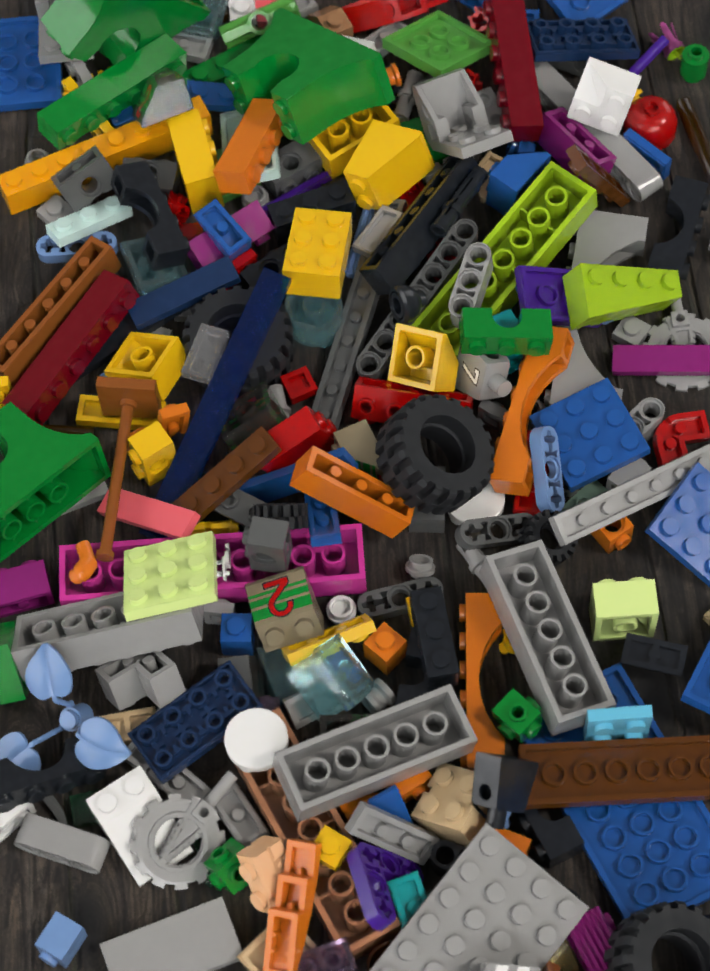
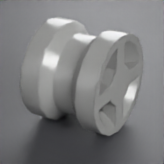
M379 678L372 682L371 688L362 690L358 694L359 699L371 714L383 711L384 708L393 706L396 702V696L392 690Z

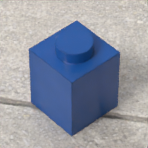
M221 613L220 644L223 656H254L255 626L252 613Z

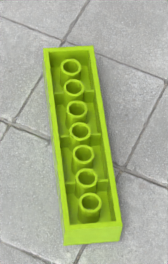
M553 161L549 162L482 241V243L490 247L494 266L481 308H492V316L513 308L519 300L515 289L516 278L514 269L519 265L547 267L598 206L596 189ZM477 258L473 262L481 263L485 258ZM459 270L411 325L446 333L456 357H458L460 348L459 328L452 324L448 303ZM470 283L465 288L471 289L476 287L477 284ZM462 309L458 310L456 313L461 314Z

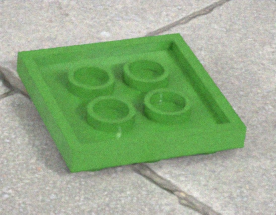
M440 10L382 38L383 49L433 77L459 68H465L489 55L491 39H487L485 34Z

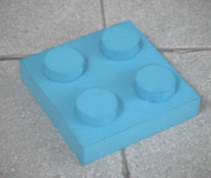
M652 705L587 710L583 729L584 741L648 738L653 719Z

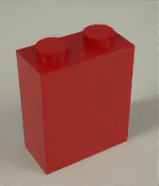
M309 406L303 407L268 430V433L281 447L282 451L268 462L262 470L269 473L295 464L312 446L325 452H330L331 445L334 444L333 432L338 431L336 426L329 418L326 420L320 411L315 412Z

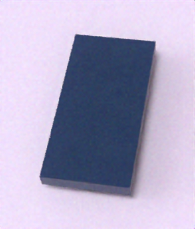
M589 17L582 20L562 18L560 20L535 19L527 21L534 62L588 61L589 57L598 60L639 59L641 51L626 18L596 19Z
M228 660L127 734L159 781L165 784L224 741L223 736L225 735L226 728L238 713L251 708L264 707L231 661Z

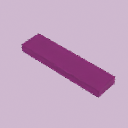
M613 345L612 375L710 376V345Z

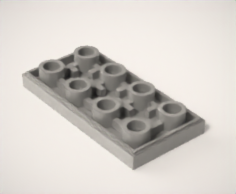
M222 897L100 943L108 971H215L238 962L239 960L236 956L242 952Z

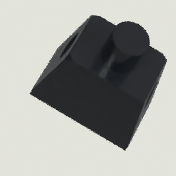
M476 751L472 802L473 804L488 808L485 823H488L494 829L504 830L507 811L517 813L525 811L539 762L515 756Z

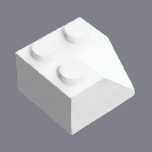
M589 57L569 108L567 118L618 137L642 76Z

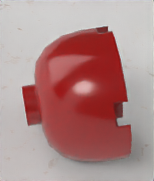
M642 96L631 103L623 123V134L631 128L659 150H662L675 139L678 125L676 112L667 100L659 96Z

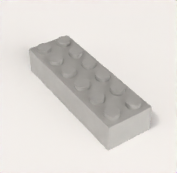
M542 539L486 556L479 573L535 701L542 708L540 712L551 737L584 726L586 713L589 709L614 708L616 706L615 699Z
M123 592L19 615L16 620L11 654L22 680L25 681L27 665L44 643L51 644L62 655L71 672L93 665L100 666L115 660L131 659L137 655L150 652H161L172 647L192 645L195 642L202 641L204 604L127 622L123 614Z
M449 684L278 751L274 755L272 766L299 823L473 752L478 739L452 685Z

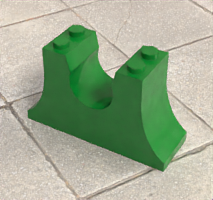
M55 0L40 20L47 28L46 33L61 46L60 51L71 60L76 58L86 62L99 50L102 55L109 58L113 63L111 66L165 33L173 38L190 25L205 20L211 11L202 0Z
M281 7L273 12L271 24L266 32L247 50L222 66L226 76L224 79L225 84L232 92L234 97L233 105L240 114H245L253 98L273 99V108L282 122L281 130L289 140H294L302 145L329 126L351 114L376 106L388 105L395 100L381 53Z
M12 402L7 403L0 409V451L4 457V460L0 463V563L111 476L100 441L94 434H67L48 429L33 421Z

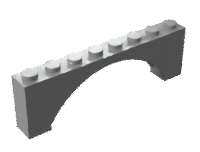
M594 210L573 235L577 236L576 243L570 242L568 259L573 260L572 267L566 266V269H573L580 263L616 266L631 257L643 256L649 218ZM556 325V327L568 328L575 344L567 369L551 381L553 382L552 389H546L544 405L546 407L605 379L588 358L581 344L578 330L571 331L570 326ZM614 387L622 400L623 389Z

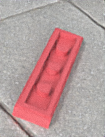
M121 489L117 521L177 539L190 536L201 517L196 511ZM109 490L97 509V512L104 517Z

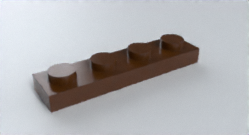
M574 144L565 150L570 158L568 166L577 177L580 175L588 185L591 184L598 194L602 193L609 203L614 201L620 207H623L630 202L619 181Z
M263 426L259 427L172 504L196 511L201 516L198 521L199 523L282 451L281 447Z

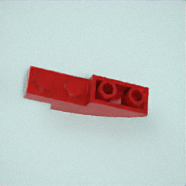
M360 0L343 6L342 9L353 26V33L420 15L428 12V8L450 0Z

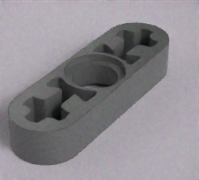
M516 513L466 520L455 530V541L465 550L519 543L518 538L522 534L519 533L520 529L512 532V528L517 527L519 524L524 526L523 524L532 518L533 515L529 513ZM491 524H497L502 528V538H496L492 535L490 530ZM467 530L469 533L481 531V534L472 539L470 536H466L465 532Z
M428 576L365 592L359 597L357 602L358 614L366 613L373 622L408 614L406 604L398 606L392 602V597L395 594L404 593L410 597V591L441 586L443 593V584L436 577ZM383 597H387V606L389 609H385ZM367 602H372L376 606V611L370 612L369 608H366Z

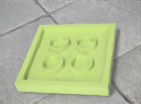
M213 531L196 533L191 536L165 540L160 543L135 547L124 551L123 614L127 622L218 601L216 539Z

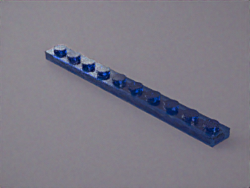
M265 267L263 268L155 497L156 500L172 504L199 480L292 282L291 278ZM142 528L139 531L141 535L150 539L168 538V536Z

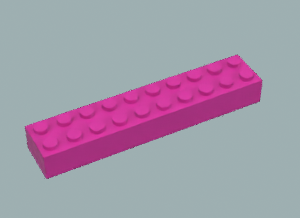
M362 523L339 525L342 544L311 547L309 527L290 529L293 549L288 570L303 566L315 597L363 594L367 592ZM243 532L214 534L217 561L222 560V556H225V543L230 544L231 568L227 569V571H230L227 581H224L223 577H217L218 599H225L230 601V603L249 602L245 584L278 573L250 568L249 558L245 557L246 545L242 544ZM174 538L113 541L112 551L115 553L114 560L111 562L97 560V569L90 579L86 582L83 581L81 584H74L69 579V571L74 569V565L80 559L75 548L76 544L59 545V601L61 606L123 592L124 551L135 547L160 543L165 540H173ZM101 542L90 543L95 556L96 551L100 549ZM217 565V571H221L222 565Z

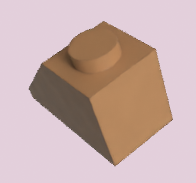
M331 5L307 15L308 20L340 35L353 37V26L342 7Z

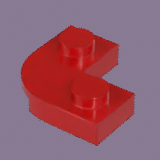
M705 410L673 414L658 425L653 435V448L658 467L687 454L686 444L705 442L710 439V429Z

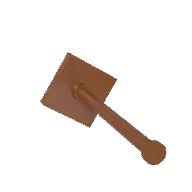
M97 376L95 387L103 415L120 416L101 544L95 556L99 561L111 562L114 560L115 553L112 551L128 449L127 438L130 436L132 417L157 419L158 410L162 409L156 380Z

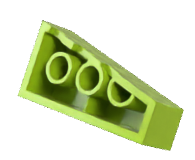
M580 263L563 276L571 331L580 329L583 326L598 325L605 321H616L632 315L638 316L664 310L682 298L678 270Z

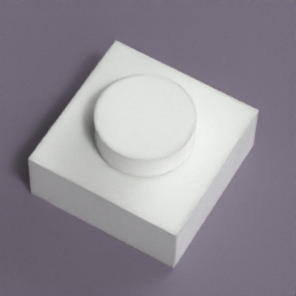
M228 0L230 21L254 10L255 0ZM256 15L252 18L254 25H257Z

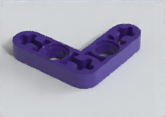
M364 842L359 843L347 853V861L363 915L373 929L383 931L396 921V912L386 882L418 871L423 882V873L415 862Z

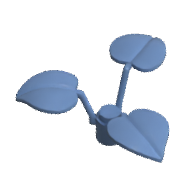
M42 644L27 665L25 681L29 691L36 698L46 700L52 697L54 703L66 707L62 710L59 717L60 726L32 740L30 743H28L25 735L19 731L6 734L0 739V760L8 758L21 768L40 770L41 759L33 747L66 730L69 732L77 731L75 736L80 740L75 746V755L87 768L102 770L114 767L131 756L132 752L125 745L118 730L109 720L103 717H94L92 708L86 703L74 705L73 700L66 701L59 698L71 693L73 687L72 673L62 655L51 644Z

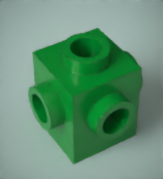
M514 688L491 710L493 719L499 724L498 730L510 741L515 738L522 744L527 738L529 740L533 739L542 728L541 723L543 720L540 712L542 708L530 696L524 698Z
M232 837L224 845L214 849L210 857L203 864L210 872L207 878L216 889L221 891L224 888L235 895L238 891L247 887L248 882L239 873L240 862L236 854L245 846Z

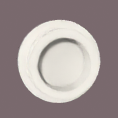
M338 595L328 602L326 612L331 622L340 624L355 618L357 607L354 600L350 597Z

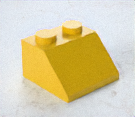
M396 323L387 381L432 392L455 391L459 362L447 334Z
M130 332L105 368L104 373L107 377L156 380L160 400L164 402L189 363L178 336Z

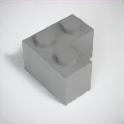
M150 652L137 655L131 659L115 660L95 669L106 699L119 711L134 705L136 701L145 696L161 709L186 691L176 664L163 652Z

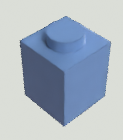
M56 911L34 945L39 953H41L39 958L43 962L54 968L57 963L67 968L88 935L84 927Z

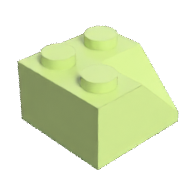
M634 577L628 581L616 582L613 579H603L598 583H593L589 602L592 641L626 639L627 633L654 637L659 617L655 579Z

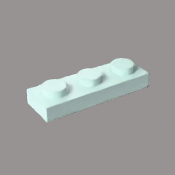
M115 194L88 207H84L76 213L61 217L45 225L46 232L61 248L132 217L133 212L132 207L121 205Z

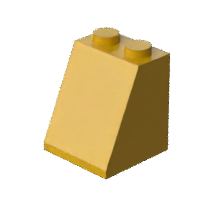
M373 119L343 173L356 203L366 210H379L382 205L388 207L434 169L435 163L422 131Z

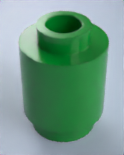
M690 44L682 52L680 74L688 83H698L706 76L710 54L705 46Z

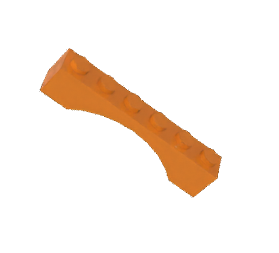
M552 326L553 342L549 355H526L525 359L519 364L518 382L511 390V404L509 411H506L503 416L501 437H498L495 442V457L493 460L495 466L489 482L497 493L525 497L530 495L534 479L532 460L527 446L529 416L543 390L556 376L568 367L575 344L568 328Z
M465 593V604H459V622H465V632H459V650H465L466 661H460V679H466V690H460V704L462 708H466L467 719L478 739L473 752L460 757V767L472 771L475 768L476 751L505 755V738L494 726L485 710L479 685V676L484 658L492 644L502 633V623L489 593Z

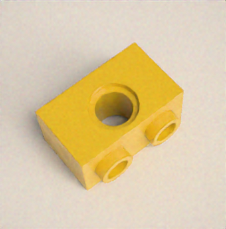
M158 420L127 438L130 447L127 454L133 463L131 468L139 480L144 478L149 486L154 485L180 469L174 442Z

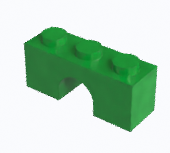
M462 307L459 321L461 354L476 356L482 354H500L503 356L513 354L549 355L553 342L551 309L521 308L517 326L505 328L494 321L492 308Z

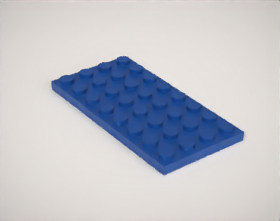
M620 662L602 670L615 699V707L645 705ZM542 717L543 722L541 723L542 728L540 732L531 740L527 738L523 744L584 741V726L551 737ZM652 719L648 738L664 737L655 720ZM702 800L560 808L564 817L570 816L584 840L583 850L622 920L630 917L632 913L665 901L668 903L682 901L687 906L692 904L700 906L710 901V813Z

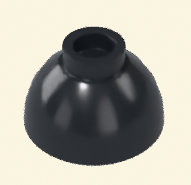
M393 285L389 292V305L394 318L402 324L412 322L419 315L421 308L427 304L424 292L422 290L416 291L408 285Z

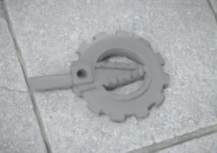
M680 298L671 304L672 312H670V316L663 318V323L658 327L653 325L647 333L650 336L649 341L643 342V345H667L669 341L671 345H695V337H697L704 345H710V319L705 317L704 320L695 318L696 314L683 310ZM657 376L655 379L657 383L665 388L667 385L676 387L675 391L688 392V388L695 387L699 391L710 386L708 383L710 376Z
M228 770L204 800L194 795H191L190 799L181 798V793L167 794V800L158 802L156 798L147 804L146 808L148 811L142 818L137 816L132 828L136 829L135 839H130V853H136L139 862L135 863L138 871L142 875L147 872L153 877L152 884L164 888L165 884L174 885V890L188 889V884L196 880L198 884L207 880V872L209 870L203 863L210 857L214 849L219 847L221 843L225 844V830H219L217 821L220 820V817L214 807L238 778ZM178 818L165 844L162 846L159 854H157L154 843L158 829L166 821ZM201 837L200 848L193 859L181 865L168 864L178 854L182 853L184 849L188 848L190 844Z

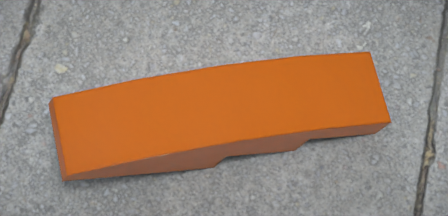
M296 838L287 839L284 872L279 873L277 878L275 907L269 908L263 971L298 970L312 914L322 843Z

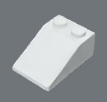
M140 765L86 799L89 810L139 887H142L151 881L153 877L147 872L142 875L135 866V863L139 861L136 853H130V839H135L136 829H133L132 826L137 816L142 818L148 811L146 808L147 804L156 798L158 802L163 800ZM174 819L166 821L156 833L154 845L157 854H159L173 826L176 824ZM189 845L188 848L184 849L182 853L178 854L168 864L175 865L194 852L192 847Z

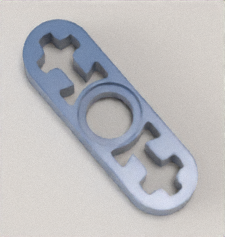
M98 231L64 246L65 252H61L62 247L60 248L49 235H45L37 241L36 250L39 259L44 263H68L76 253L70 250L71 245L74 243L84 244L90 236L103 242H108V245L113 247L116 254L118 252V244L113 233ZM53 246L51 252L47 253L48 247Z
M551 426L537 427L532 429L529 436L536 504L540 512L548 509L550 513L555 512V510L560 512L564 507L565 497L558 436L555 429ZM545 464L548 466L549 476L546 474Z

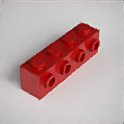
M359 376L354 386L351 418H356L358 421L366 419L368 424H374L375 422L385 423L407 402L425 394L432 396L434 394L445 395L447 400L454 398L461 401V406H468L471 409L474 398L466 393L454 391L432 392L391 381Z

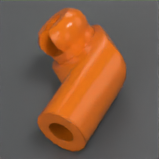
M88 540L81 541L75 545L80 559L74 565V569L69 571V579L74 584L86 582L97 569L98 563Z

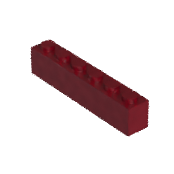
M484 0L483 16L488 18L486 37L491 39L489 56L490 61L495 64L493 83L495 85L498 84L496 103L497 107L502 110L500 127L512 131L514 141L511 142L539 141L544 128V121L524 0Z
M104 269L2 401V404L5 406L7 403L12 402L33 421L43 425L79 376L84 372L88 364L101 350L107 339L117 329L120 322L129 312L128 309H131L135 305L136 299L140 297L130 281Z

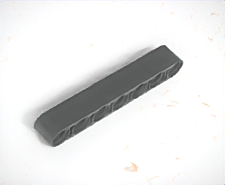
M468 218L460 219L452 226L410 284V287H413L416 291L422 290L427 300L426 306L421 308L416 319L459 270L468 246L478 242V227L473 220ZM462 234L471 235V237L467 239L460 238L459 236H461ZM448 255L456 257L454 260L451 261L443 259ZM432 277L440 278L436 283L428 282ZM392 312L389 313L356 360L358 378L361 376L383 380L388 373L392 347L388 350H383L379 347L385 343L393 345L395 327L398 321L394 318ZM414 319L408 325H412L416 319ZM367 366L376 367L373 372L363 371Z

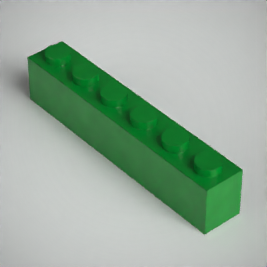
M166 33L37 112L38 131L58 150L63 149L67 145L74 144L78 138L96 130L99 125L110 118H115L129 106L139 103L140 95L146 96L142 93L145 84L148 86L152 84V89L158 91L164 84L180 77L187 71V52Z

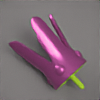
M661 22L660 27L664 36L669 40V44L662 50L664 57L668 61L677 58L681 60L680 56L685 46L682 41L678 40L673 23L671 22V27L675 37L666 23ZM648 33L652 43L659 39L654 33Z

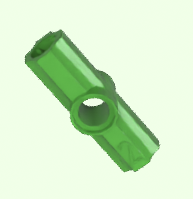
M276 0L219 26V31L227 48L229 49L257 35L264 34L271 24L273 12L280 7L301 16L296 1ZM255 15L265 16L267 19L266 26L262 28L254 26L252 18Z

